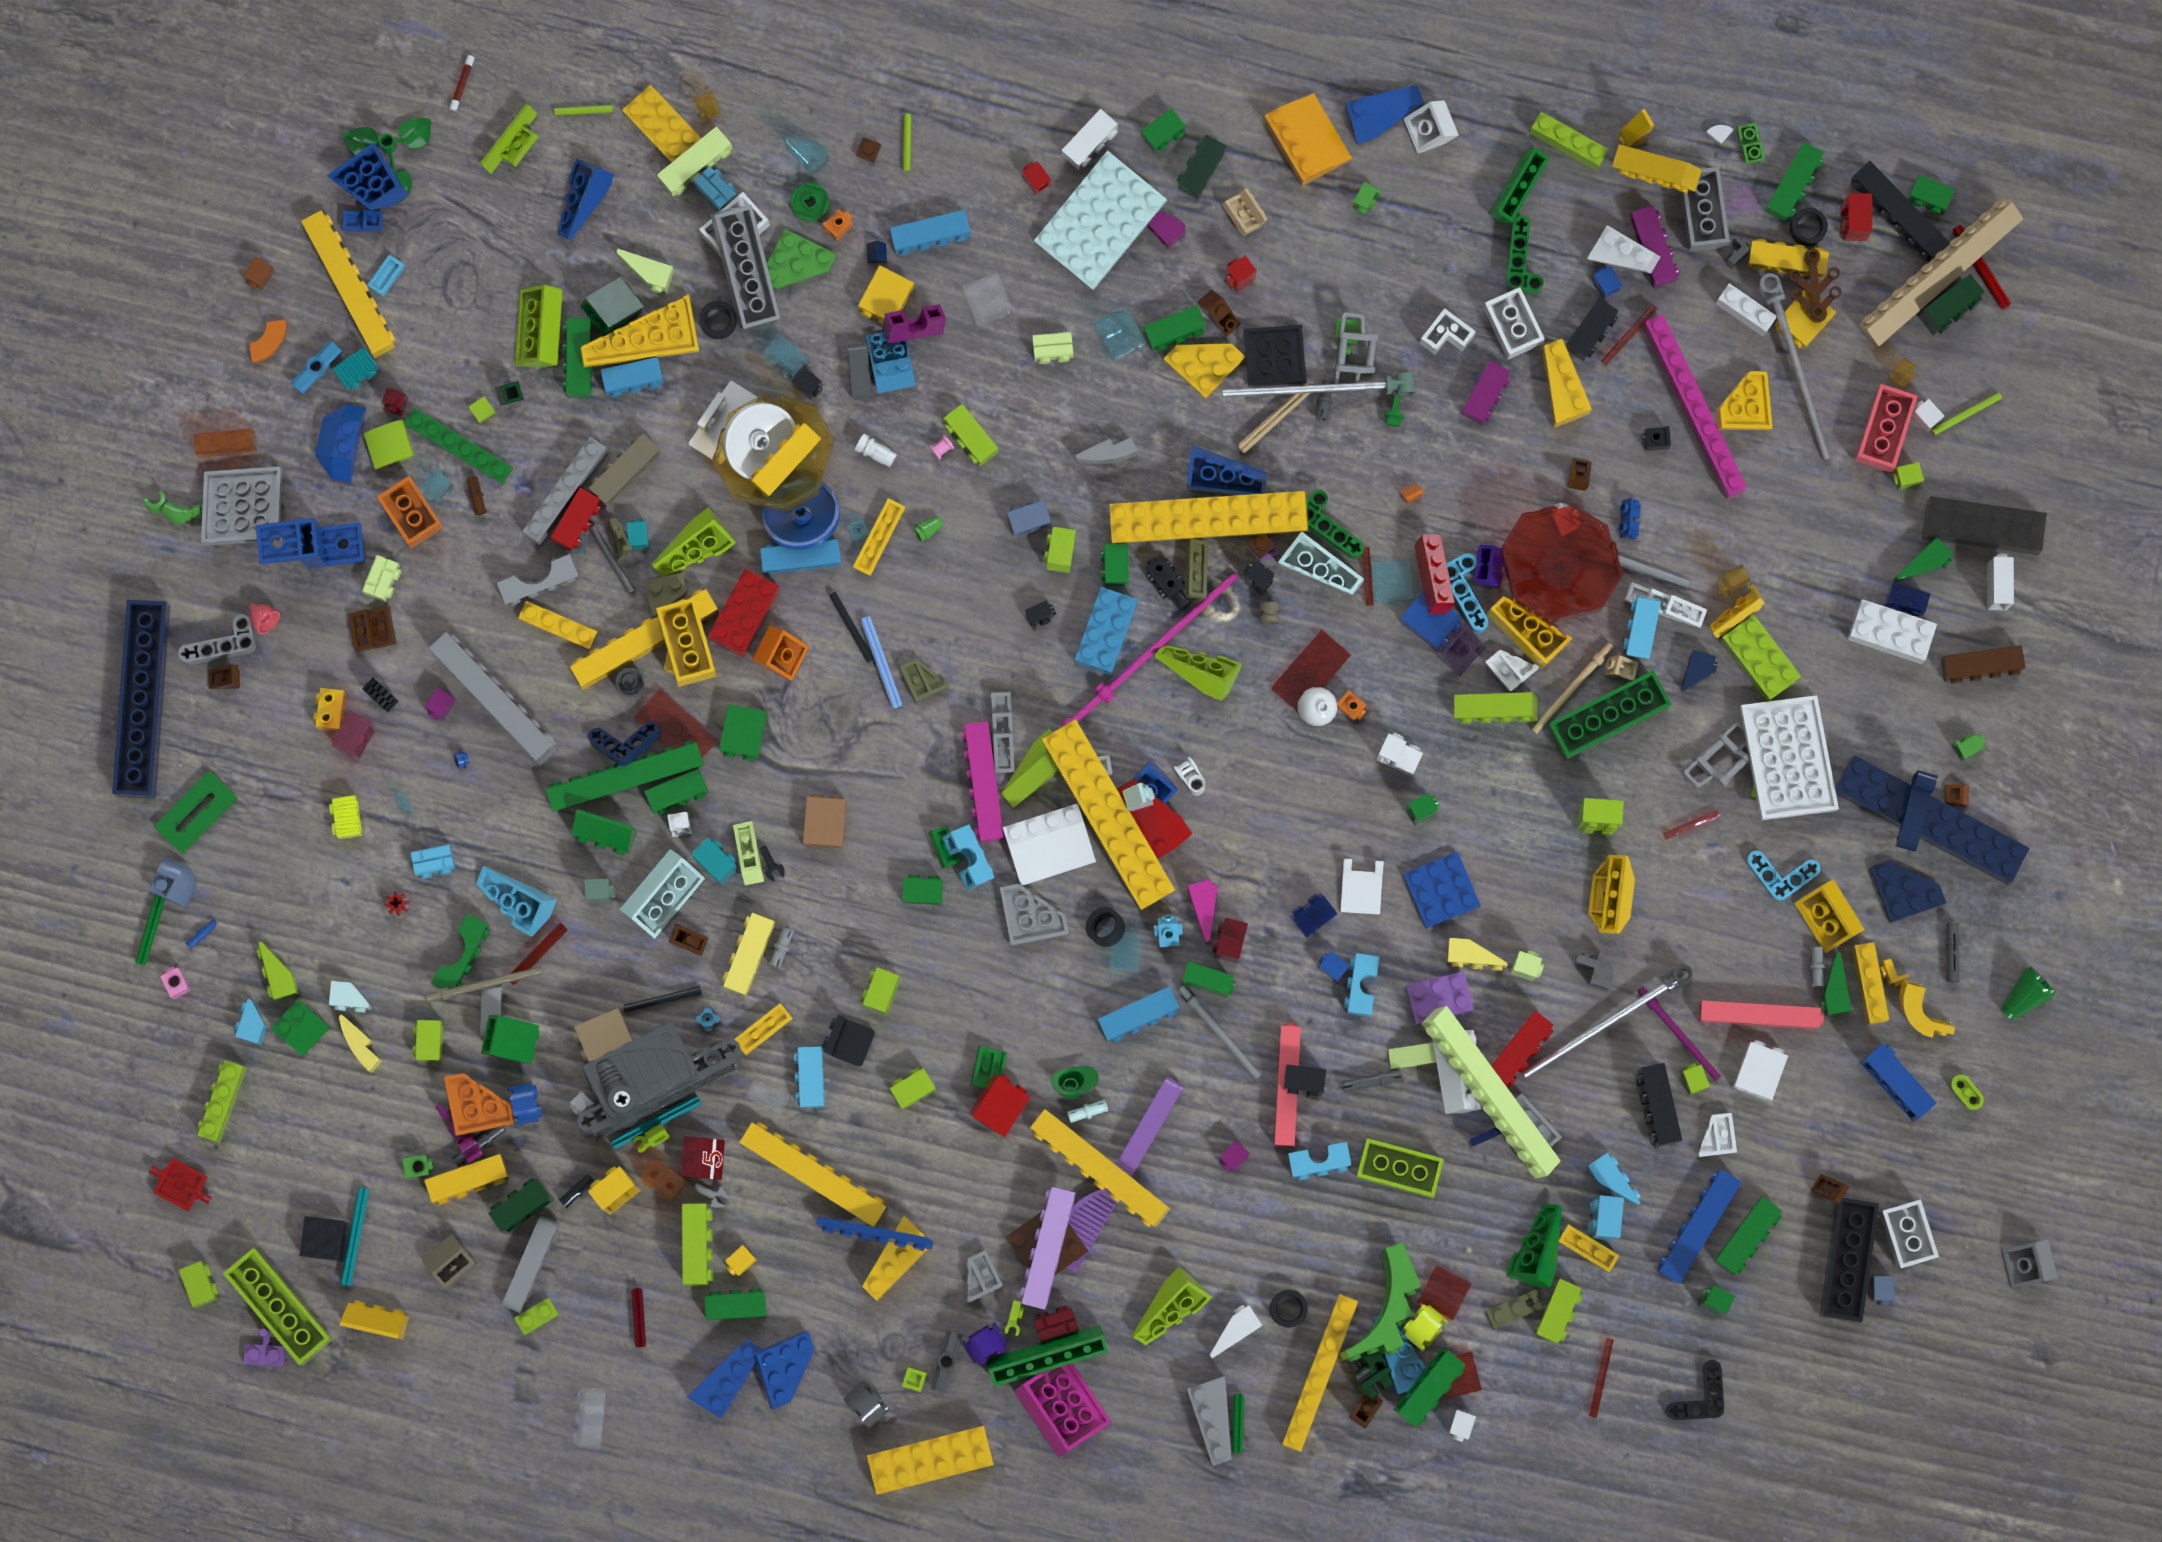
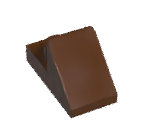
M1572 458L1567 483L1568 488L1582 491L1588 489L1591 461Z
M231 664L209 670V689L240 688L238 665Z
M675 924L668 942L675 947L702 956L708 937Z
M1363 1394L1349 1415V1418L1366 1429L1383 1403V1400L1377 1396L1368 1400Z

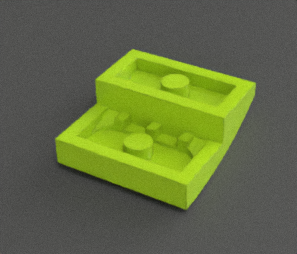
M403 420L394 421L363 433L375 470L383 469L393 463H400L415 456Z

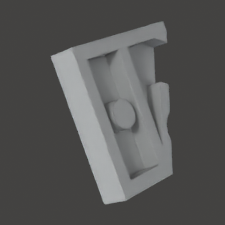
M986 1250L968 1258V1303L1003 1287Z

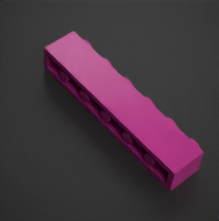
M988 721L965 724V730L961 731L963 742H967L968 749H964L965 761H970L967 775L968 780H972L973 788H969L971 800L975 799L976 807H972L973 819L978 820V826L975 827L976 838H980L981 843L1004 840Z

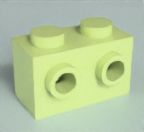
M1519 951L1510 974L1533 981L1536 977L1539 978L1544 967V964H1541L1542 958H1539V954L1532 951H1527V953Z

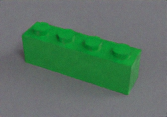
M1803 142L1764 212L1784 223L1787 218L1792 219L1797 210L1794 208V205L1797 201H1802L1806 194L1803 189L1806 185L1810 186L1815 178L1812 173L1815 168L1819 170L1824 162V159L1821 158L1824 152Z
M1535 147L1525 149L1488 214L1501 224L1512 223L1547 164L1549 157Z
M567 318V324L563 326L564 335H567V343H563V353L567 354V362H563V373H567L566 381H563V392H566L568 398H592V366L583 368L580 351L582 346L592 342V321L590 318Z
M1763 1196L1760 1197L1714 1262L1731 1275L1740 1274L1746 1267L1744 1263L1748 1257L1752 1258L1758 1251L1757 1244L1760 1241L1764 1242L1769 1236L1770 1232H1768V1229L1771 1225L1776 1226L1782 1218L1779 1215L1782 1210Z
M1442 1347L1393 1410L1415 1428L1421 1425L1426 1420V1414L1430 1409L1432 1410L1438 1405V1399L1442 1394H1446L1450 1390L1453 1380L1462 1375L1465 1364L1450 1351Z

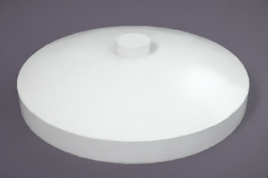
M754 403L740 409L730 419L723 437L724 455L730 467L739 475L752 480L753 477L751 475L758 467L762 469L766 465L764 460L771 453L775 455L780 450L777 446L784 439L788 441L792 437L790 432L796 426L792 417L782 408L770 403Z

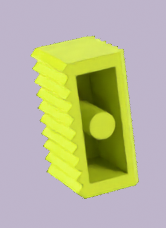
M357 796L332 798L329 810L331 816L334 815L335 823H332L333 835H336L338 839L363 836Z

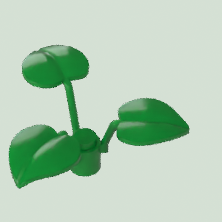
M417 118L404 122L398 129V135L402 140L397 137L394 138L388 133L383 134L379 139L376 131L370 127H359L344 132V139L347 147L354 155L372 143L377 144L378 147L381 146L382 150L388 153L393 169L408 194H410L412 178L407 171L397 172L392 153L397 148V142L401 144L406 142V145L411 149L423 148L430 139L431 120Z

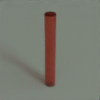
M1364 547L1362 556L1366 606H1373L1370 547Z
M1715 810L1664 832L1663 836L1665 840L1673 838L1719 818V812Z

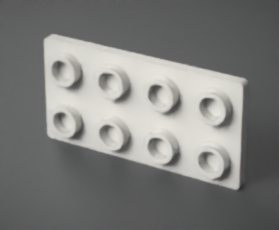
M730 381L722 393H717L697 423L698 430L689 441V445L721 465L725 460L723 437L730 419L745 406L763 403L762 399L735 382Z

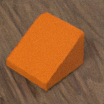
M1416 483L1400 491L1405 504H1409L1422 497L1424 493L1423 488Z

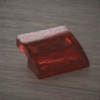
M1436 1265L1417 1303L1426 1306L1430 1305L1442 1316L1453 1321L1472 1283Z

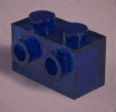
M1892 583L1888 589L1884 606L1897 611L1908 612L1912 616H1923L1926 612L1931 593Z
M1322 893L1312 895L1307 900V904L1303 907L1300 905L1295 908L1290 916L1291 920L1306 938L1338 914Z

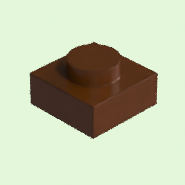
M863 137L856 157L875 163L881 144Z
M1259 534L1248 543V546L1260 560L1276 548L1266 534Z

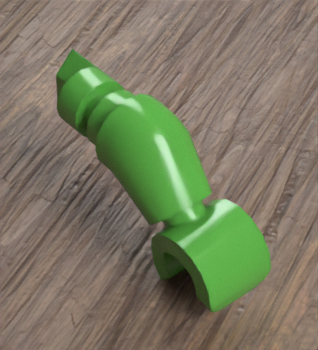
M162 491L158 493L161 500L156 504L150 503L149 498L144 497L145 505L151 513H161L174 524H186V521H192L191 518H195V520L202 519L203 505H195L191 509L183 507V505L178 506L172 502H167Z

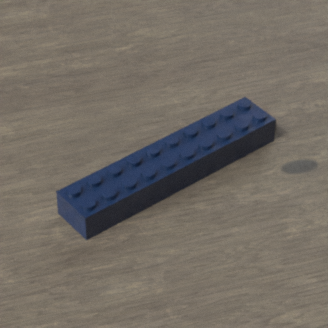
M127 600L112 794L116 797L156 799L170 605L166 601Z
M1854 755L1849 760L1839 779L1835 792L1836 795L1900 828L1910 784ZM1930 796L1920 839L2006 885L2012 883L2030 848Z

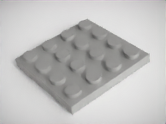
M266 467L204 472L202 545L257 542L256 525L281 522L282 468ZM275 538L273 541H280V538Z

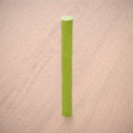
M1997 392L1931 429L1933 435L1935 436L2001 400V394Z

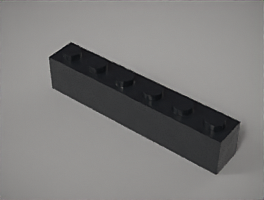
M1871 161L1852 177L1851 182L1854 189L1858 192L1872 194V206L1874 205L1879 210L1882 218L1888 219L1893 224L1892 227L1897 233H1902L1905 236L1906 242L1919 251V255L1923 260L1930 262L1938 252L1950 245V242Z

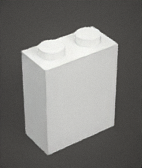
M1997 554L1996 557H1993L1987 563V610L2007 611L2014 604V557H2008V554Z
M1755 1040L1754 1043H1748L1732 1088L1770 1102L1775 1094L1788 1055H1785V1051L1773 1047V1049L1765 1047V1043Z

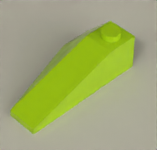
M707 507L688 523L655 559L652 566L663 577L686 569L690 564L695 562L699 564L704 562L703 559L721 555L732 547L736 541L720 518Z
M1050 729L1033 742L1001 793L1013 809L1059 772L1040 740L1052 733Z
M1178 1267L1164 1281L1132 1336L1144 1345H1147L1166 1333L1167 1328L1175 1323L1178 1325L1183 1322L1182 1318L1192 1313L1194 1315L1212 1296L1190 1274Z

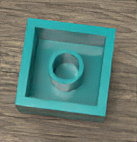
M707 837L691 855L705 871L723 886L738 871L736 866L738 862L729 852L726 855L722 852L724 849L715 839L711 841Z

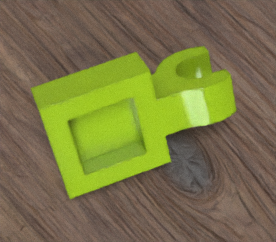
M659 1124L651 1127L649 1131L644 1133L645 1137L636 1136L632 1141L635 1145L642 1142L637 1147V1150L641 1153L651 1145L654 1148L670 1138L663 1125Z
M1013 1301L1009 1321L1005 1327V1334H1008V1330L1011 1327L1016 1329L1015 1336L1018 1337L1020 1333L1017 1319H1022L1024 1311L1020 1301Z

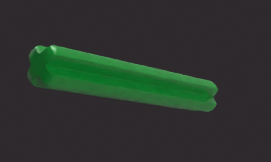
M156 894L154 895L135 963L142 966L147 964L165 902L164 898Z

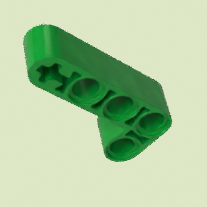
M1520 215L1514 219L1511 227L1506 288L1510 292L1520 287L1525 295H1537L1542 290L1544 280L1538 274L1525 273L1530 220L1526 216ZM1519 223H1522V226H1523V230H1522V233H1521V234H1518V233H1519V226H1518ZM1520 241L1524 247L1516 248L1514 242ZM1519 260L1522 266L1515 267L1512 261ZM1517 279L1520 285L1513 286L1510 280ZM1536 281L1539 287L1532 288L1529 282Z
M1323 490L1314 491L1307 499V512L1313 515V518L1308 520V529L1348 558L1357 560L1362 557L1364 544L1322 513L1328 502L1327 493ZM1316 496H1321L1324 502L1316 504L1313 499ZM1320 523H1326L1329 529L1326 531H1321L1318 528V525ZM1341 534L1345 540L1343 542H1336L1334 536ZM1350 540L1349 545L1345 548L1344 546L1347 544V541ZM1359 547L1358 551L1351 552L1352 548Z

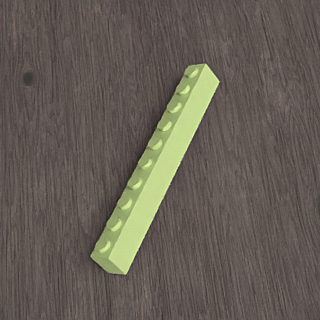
M1447 1006L1434 1009L1421 1023L1426 1029L1427 1034L1431 1036L1438 1049L1448 1059L1449 1064L1454 1067L1461 1080L1468 1086L1472 1095L1479 1101L1483 1110L1493 1120L1495 1126L1504 1135L1508 1144L1515 1150L1519 1159L1529 1169L1530 1174L1535 1179L1548 1176L1561 1162L1558 1156Z

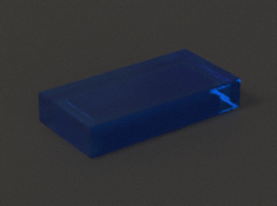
M1496 1127L1469 1139L1468 1143L1470 1148L1502 1133Z

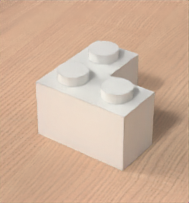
M1444 308L1423 335L1420 344L1434 355H1436L1446 341L1450 342L1460 351H1463L1473 339L1476 331Z
M1393 733V735L1388 734L1377 757V761L1412 777L1423 755L1420 752L1421 749L1412 744L1409 746L1405 745L1404 737L1397 733Z

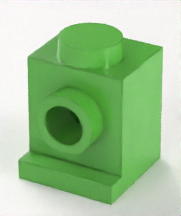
M1364 182L1352 207L1355 208L1356 212L1365 215L1368 209L1372 210L1377 201L1375 197L1379 199L1381 190Z
M1980 733L1973 737L1969 734L1960 739L1962 743L1957 740L1952 744L1961 761L1966 760L1985 748V740Z

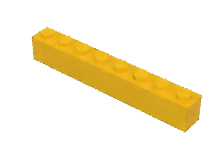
M321 210L301 220L374 358L394 349L393 342L396 339L391 330L386 331L384 325L387 323L382 313L377 314L375 308L378 306L373 297H368L366 292L369 289L364 280L360 282L357 275L360 272L355 264H350L348 259L351 256L346 247L342 249L339 243L342 239L338 231L333 232L331 228L333 222L329 215H324Z
M699 589L692 594L691 598L695 599L701 622L719 613L718 608L706 589L703 591ZM658 617L652 620L651 618L644 620L637 629L631 628L623 633V637L609 640L606 643L607 646L601 649L599 647L593 649L586 658L580 657L574 660L570 668L582 689H586L665 644Z
M1046 1109L1030 1127L1034 1131L1032 1135L1041 1142L1045 1139L1050 1143L1048 1147L1056 1154L1059 1151L1064 1154L1063 1159L1071 1166L1074 1163L1079 1166L1080 1169L1078 1171L1086 1178L1089 1176L1096 1180L1094 1184L1101 1190H1104V1188L1108 1189L1111 1192L1109 1195L1118 1203L1120 1200L1126 1204L1124 1208L1133 1215L1138 1213L1142 1217L1140 1221L1148 1227L1151 1225L1157 1227L1171 1209Z
M760 1122L757 1124L751 1123L740 1140V1144L865 1223L876 1227L887 1209L884 1206V1200L877 1196L873 1199L867 1195L868 1190L860 1185L857 1188L850 1184L852 1180L846 1176L841 1175V1177H838L834 1174L835 1170L825 1164L822 1167L817 1163V1158L809 1153L807 1156L800 1153L801 1148L793 1143L790 1146L784 1143L785 1138L776 1132L773 1135L768 1133V1127Z
M1341 1294L1338 1295L1281 1445L1298 1452L1302 1451L1358 1301Z

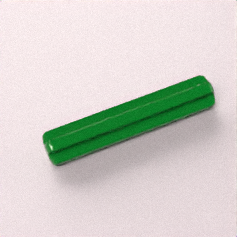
M1234 1394L1232 1453L1243 1452L1244 1394Z

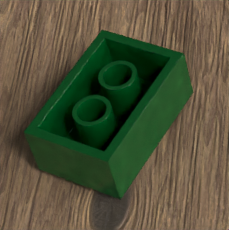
M1969 274L1926 307L1919 316V319L1933 336L1937 332L1942 334L1953 323L1952 321L1955 323L1959 321L1968 311L1967 309L1972 311L1976 308L1979 302L1983 300L1982 295L1985 291L1973 276Z
M538 1178L529 1179L523 1184L524 1188L520 1191H512L506 1196L508 1198L503 1203L499 1201L490 1207L491 1211L488 1214L501 1233L507 1235L555 1200L543 1182Z

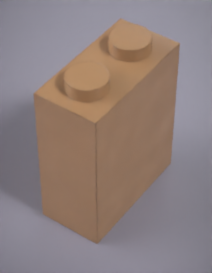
M811 794V797H807L803 837L804 846L843 849L847 801L843 799V796L831 795V798H823L821 794Z

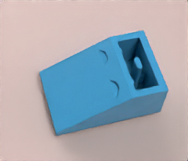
M884 332L866 335L878 394L916 386L907 340L888 343Z

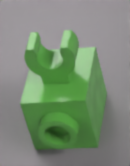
M1336 320L1335 343L1340 341L1338 332L1341 330V320ZM1345 320L1344 331L1361 333L1360 320ZM1347 340L1346 356L1351 354V343L1358 344L1359 340Z

